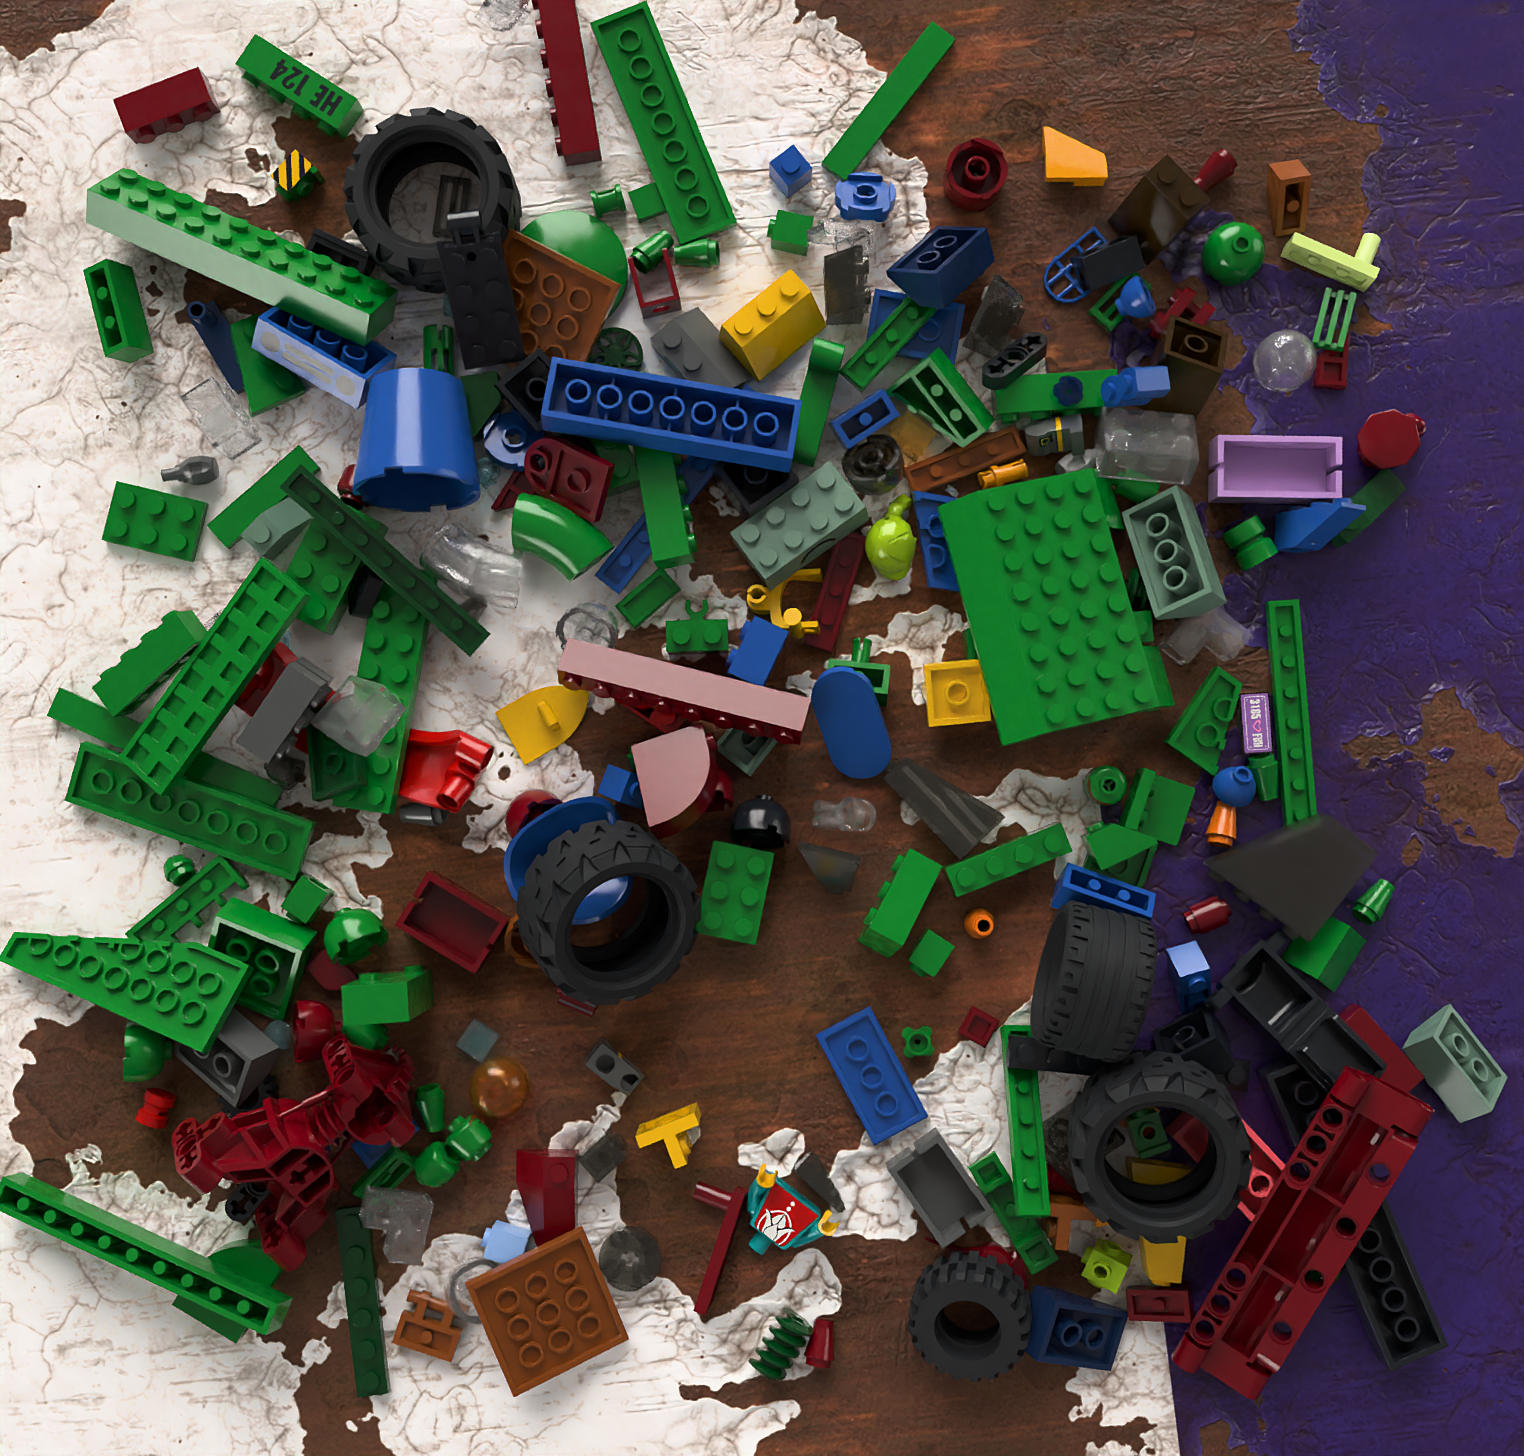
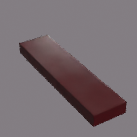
M851 532L834 545L810 620L818 621L820 635L806 633L803 645L832 654L865 551L866 536Z

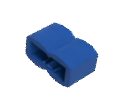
M1163 365L1126 368L1119 375L1109 376L1101 384V397L1104 400V406L1108 408L1145 405L1153 398H1162L1171 389L1168 368Z

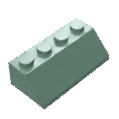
M1175 485L1122 512L1155 619L1163 620L1200 616L1227 603L1192 498Z

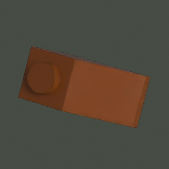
M1299 159L1268 165L1266 194L1275 237L1306 231L1311 174Z

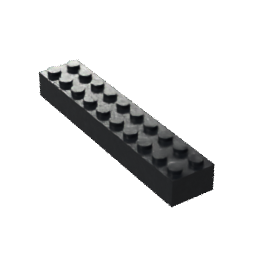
M1287 1056L1255 1071L1290 1154H1292L1328 1094L1290 1056ZM1334 1108L1325 1111V1115L1330 1121L1339 1122L1343 1119L1342 1114ZM1309 1137V1142L1313 1147L1317 1149L1326 1147V1142L1322 1137ZM1295 1163L1300 1175L1310 1173L1309 1168L1305 1164ZM1371 1167L1372 1173L1375 1174L1373 1167ZM1385 1197L1343 1265L1341 1274L1377 1359L1392 1371L1449 1347ZM1349 1218L1338 1220L1345 1229L1356 1227L1354 1221Z

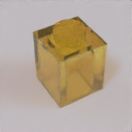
M907 411L902 418L898 416L888 426L887 430L890 434L887 442L916 463L932 443L937 433Z

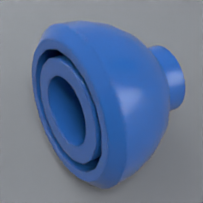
M1138 276L1133 277L1125 284L1120 298L1115 300L1121 316L1128 314L1135 318H1148L1153 316L1156 310L1147 285Z
M1244 766L1227 767L1221 770L1213 779L1214 793L1223 803L1229 806L1244 807L1251 803L1255 796V780L1252 772Z

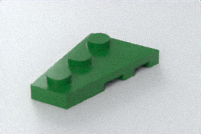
M258 313L230 324V334L243 379L244 393H246L249 404L250 418L304 395L306 391L297 374L251 348L259 317Z
M1213 666L1163 743L1210 776L1216 777L1219 768L1217 762L1221 750H1224L1227 740L1224 739L1229 720L1233 719L1242 683L1219 666Z

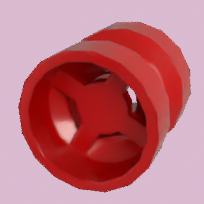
M149 1087L146 1089L143 1097L145 1101L144 1106L138 1109L135 1120L148 1127L164 1129L169 1120L167 1112L174 1107L177 1096L160 1088Z

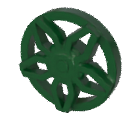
M619 327L601 330L596 343L599 350L603 353L598 352L594 356L591 353L587 363L603 358L602 363L593 364L623 369V366L626 368L635 367L633 371L639 372L643 364V350L637 337L630 331ZM609 334H620L616 338L615 343H613L612 338L607 336ZM628 337L624 346L620 345V341ZM600 339H605L609 342V345L604 347ZM632 341L637 347L638 356L631 351H627L630 349ZM630 356L637 360V362H627V357Z

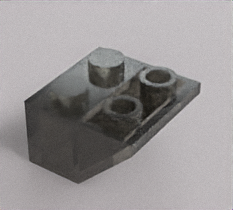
M855 245L824 256L823 280L825 321L827 325L862 324L864 314L869 313L871 291L870 286H864V284H867V274H869V256L863 255L862 245Z

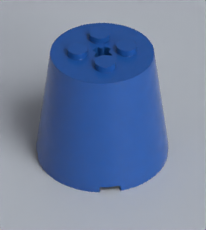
M425 368L388 370L377 374L371 379L352 485L353 494L362 495V502L388 510L425 513L430 512L431 506L446 505V509L449 511L471 505L480 498V481L465 387L460 379L445 372Z

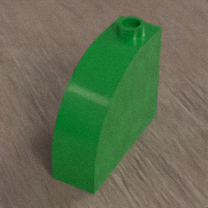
M261 1239L236 1240L221 1246L207 1257L271 1288L274 1287L283 1272V1269L264 1253ZM177 1295L172 1303L174 1307L234 1343H237L249 1329Z

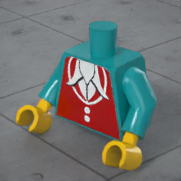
M766 1164L761 1165L757 1177L748 1189L746 1210L750 1215V1225L757 1230L748 1243L753 1250L763 1255L772 1242L782 1250H786L790 1246L797 1248L813 1242L824 1235L831 1236L836 1232L841 1222L831 1223L828 1221L832 1214L831 1211H826L822 1218L819 1219L821 1211L818 1206L777 1176L778 1170H775L773 1174H767L764 1171Z

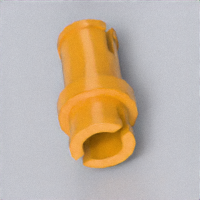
M1023 459L1000 467L993 465L989 467L988 471L978 473V480L982 490L1028 478L1027 466Z

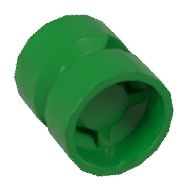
M1258 515L1222 534L1229 549H1237L1238 553L1235 558L1243 572L1279 552L1270 537H1263L1262 534L1265 531V527Z

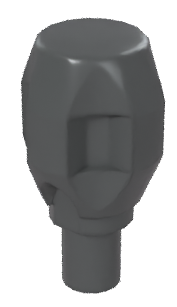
M194 456L187 458L179 465H176L175 468L161 470V477L164 482L178 480L179 482L194 485L208 484L218 479L219 467L214 457Z

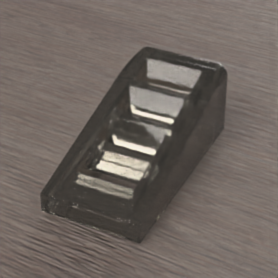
M809 1148L794 1164L795 1173L837 1212L842 1213L846 1208L841 1194L814 1150Z

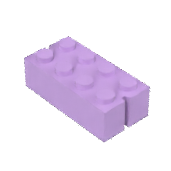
M1217 435L1208 445V470H1214L1213 473L1208 475V503L1310 504L1312 502H1328L1331 504L1334 498H1342V471H1334L1327 476L1326 471H1332L1342 465V437Z

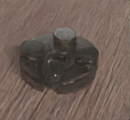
M625 1226L614 1229L604 1240L598 1262L601 1272H603L607 1282L612 1287L625 1292H634L640 1290L656 1278L660 1269L662 1255L657 1238L650 1234L649 1231L637 1226ZM633 1251L635 1256L639 1257V1262H633L632 1266H627L626 1260L621 1258L622 1254Z

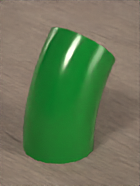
M521 493L518 496L513 511L511 527L513 549L548 562L559 570L569 582L583 575L615 548L613 543L593 523L578 516L557 502L526 493Z

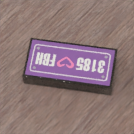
M1269 692L1240 693L1237 701L1240 755L1274 753Z

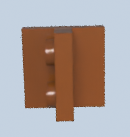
M1049 1192L1051 1215L1047 1218H1041V1229L1045 1231L1047 1239H1049L1056 1250L1068 1251L1071 1219L1097 1222V1217L1087 1208L1082 1195Z

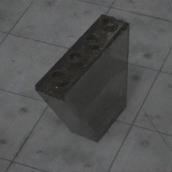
M1319 812L1208 857L1203 864L1210 869L1207 874L1221 885L1225 881L1235 888L1232 893L1246 904L1252 900L1260 906L1256 912L1272 923L1274 919H1277L1284 925L1281 930L1295 941L1301 937L1310 942L1379 852L1330 815Z

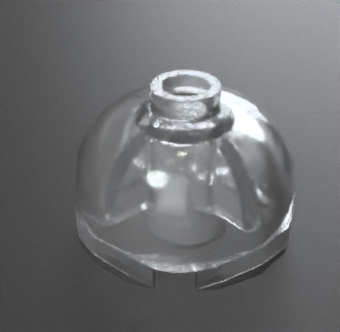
M485 0L474 18L487 28L498 32L509 31L516 23L522 27L532 12L527 8L530 0Z
M1284 329L1271 333L1258 344L1253 353L1254 375L1263 387L1272 392L1280 393L1281 391L1291 392L1297 390L1310 379L1316 368L1317 353L1315 346L1306 335L1297 330Z
M583 600L572 604L558 620L555 631L556 638L559 635V639L562 642L560 647L563 651L568 638L614 649L620 632L618 620L612 610L605 604L595 600Z
M470 1257L463 1259L452 1268L446 1277L444 1298L454 1315L463 1321L481 1324L465 1282L499 1266V1264L482 1257Z

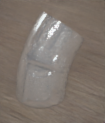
M452 523L443 527L426 543L419 558L420 565L436 579L455 591L480 602L502 608L516 609L522 577L523 552L492 544L476 536L460 523Z

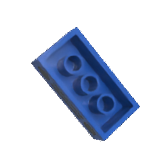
M272 307L258 317L251 348L262 353L265 357L274 360L294 374L305 378L318 388L329 392L356 409H359L367 402L371 379L379 373L393 370L397 354L373 340L364 347L277 307Z

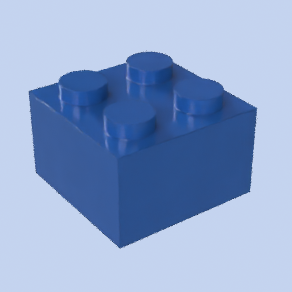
M754 616L752 622L746 620L738 636L742 643L738 650L734 648L731 650L725 663L726 668L729 669L728 676L764 687L787 641L789 632L757 616Z

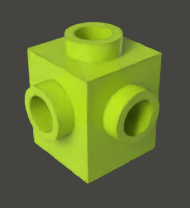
M1098 1237L1095 1246L1088 1245L1080 1262L1085 1264V1268L1081 1276L1087 1278L1088 1282L1098 1288H1106L1116 1294L1133 1255L1122 1250L1116 1242L1103 1240Z

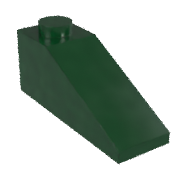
M1389 468L1381 469L1349 497L1353 499V504L1366 505V510L1330 541L1335 548L1341 547L1353 540L1407 489Z

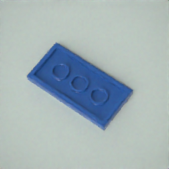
M870 1006L816 1034L822 1049L874 1146L929 1117Z

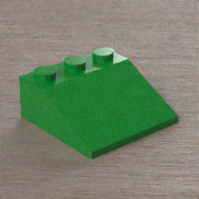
M231 897L215 915L208 947L254 968L236 1004L284 1022L305 972V966L310 960L318 931Z

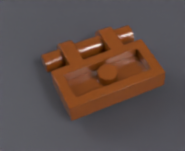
M410 1289L406 1301L416 1304L417 1308L415 1312L403 1310L392 1343L452 1362L463 1328L451 1324L454 1317L466 1320L470 1308L458 1305L459 1301L451 1298L449 1301L434 1297L432 1292L426 1290L419 1292ZM427 1308L443 1313L442 1321L425 1316Z

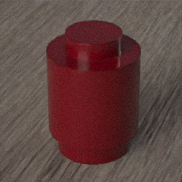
M1214 895L1189 906L1188 911L1182 913L1188 929L1194 936L1198 933L1204 935L1229 924L1228 917L1232 915V912L1224 898L1219 900Z

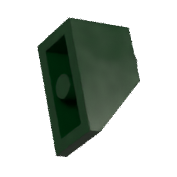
M497 370L460 376V380L465 387L472 437L475 443L481 442L484 438V428L490 418L499 412L502 413L506 408L504 397L494 387L501 380Z

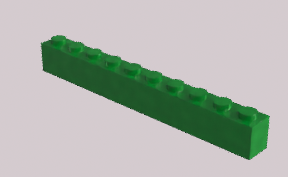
M18 1173L3 1176L0 1181V1212L266 1336L281 1328L293 1297L28 1174Z

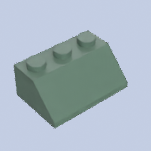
M1451 1004L1444 1006L1413 1030L1402 1048L1408 1059L1425 1076L1424 1079L1428 1086L1434 1089L1444 1102L1446 1109L1456 1117L1459 1123L1492 1112L1508 1077Z

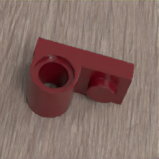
M1181 1280V1284L1171 1282V1286H1128L1125 1289L1129 1321L1191 1323L1195 1316L1192 1283L1190 1281Z

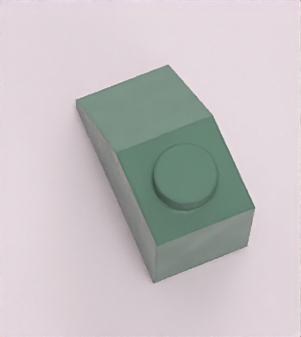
M289 497L262 512L240 536L261 556L274 561L314 518Z

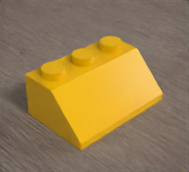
M789 269L721 325L719 339L759 383L824 330L827 324L811 291L792 269Z

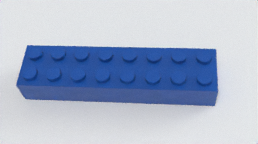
M552 357L541 410L542 429L547 431L789 473L802 400Z

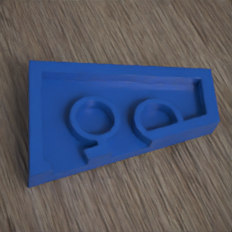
M914 490L911 493L927 588L960 592L937 511L938 506L958 498Z

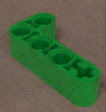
M815 337L799 399L802 400L792 462L814 467L841 368L845 345Z

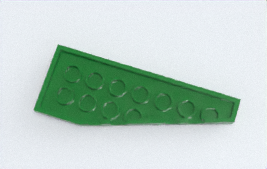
M14 932L0 955V961L206 1055L210 1051L254 969L246 963L197 942L173 943L172 941L164 940L154 942L142 941L141 939L95 936L94 938H85L78 935L52 936L50 934Z

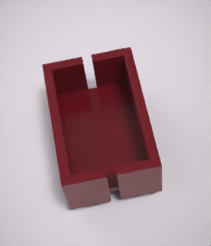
M433 870L426 873L413 894L417 899L409 901L394 926L471 973L477 974L487 962L495 948L493 945L499 942L512 917Z

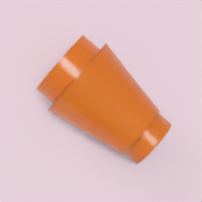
M1217 801V806L1205 833L1208 837V844L1222 848L1232 847L1233 841H1236V807L1229 806L1222 801Z
M975 908L968 912L965 917V930L973 938H986L994 930V917L986 909ZM981 920H985L988 923L987 927L983 928V931L978 929V923Z

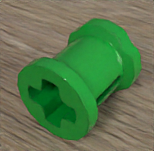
M616 184L612 189L598 193L595 190L590 191L597 218H602L604 213L619 209L622 212L627 211L620 184Z

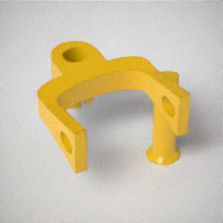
M821 568L800 569L771 591L759 584L752 585L748 589L747 604L752 612L756 614H770L772 624L791 632L793 637L797 639L802 638L804 633L820 635L818 621L801 622L802 615L797 608L787 609L782 616L781 603L784 588L789 581L823 582Z

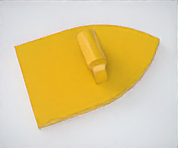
M564 686L543 687L520 697L496 711L495 714L522 761L527 765L564 743L576 731L586 713L590 693L584 690H569Z

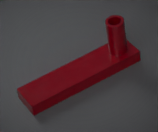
M701 1181L697 1183L693 1199L726 1211L693 1310L704 1316L711 1309L748 1197L747 1188L738 1185L731 1193Z

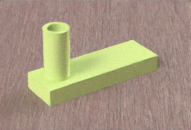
M1295 232L1284 246L1281 257L1364 292L1375 281L1380 268L1373 266L1372 262L1381 238L1373 233L1364 234L1355 257H1352Z

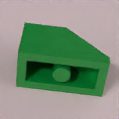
M1103 820L1087 826V833L1080 836L1096 870L1101 871L1158 844L1154 837L1114 823L1104 824Z

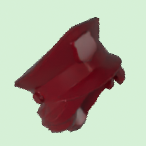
M1396 409L1371 414L1357 434V453L1361 462L1374 469L1395 468L1406 465L1411 457L1417 453L1421 445L1420 438L1424 436L1426 430L1425 421L1414 413L1404 415Z

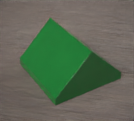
M1312 907L1281 956V959L1334 993L1366 940L1351 926Z

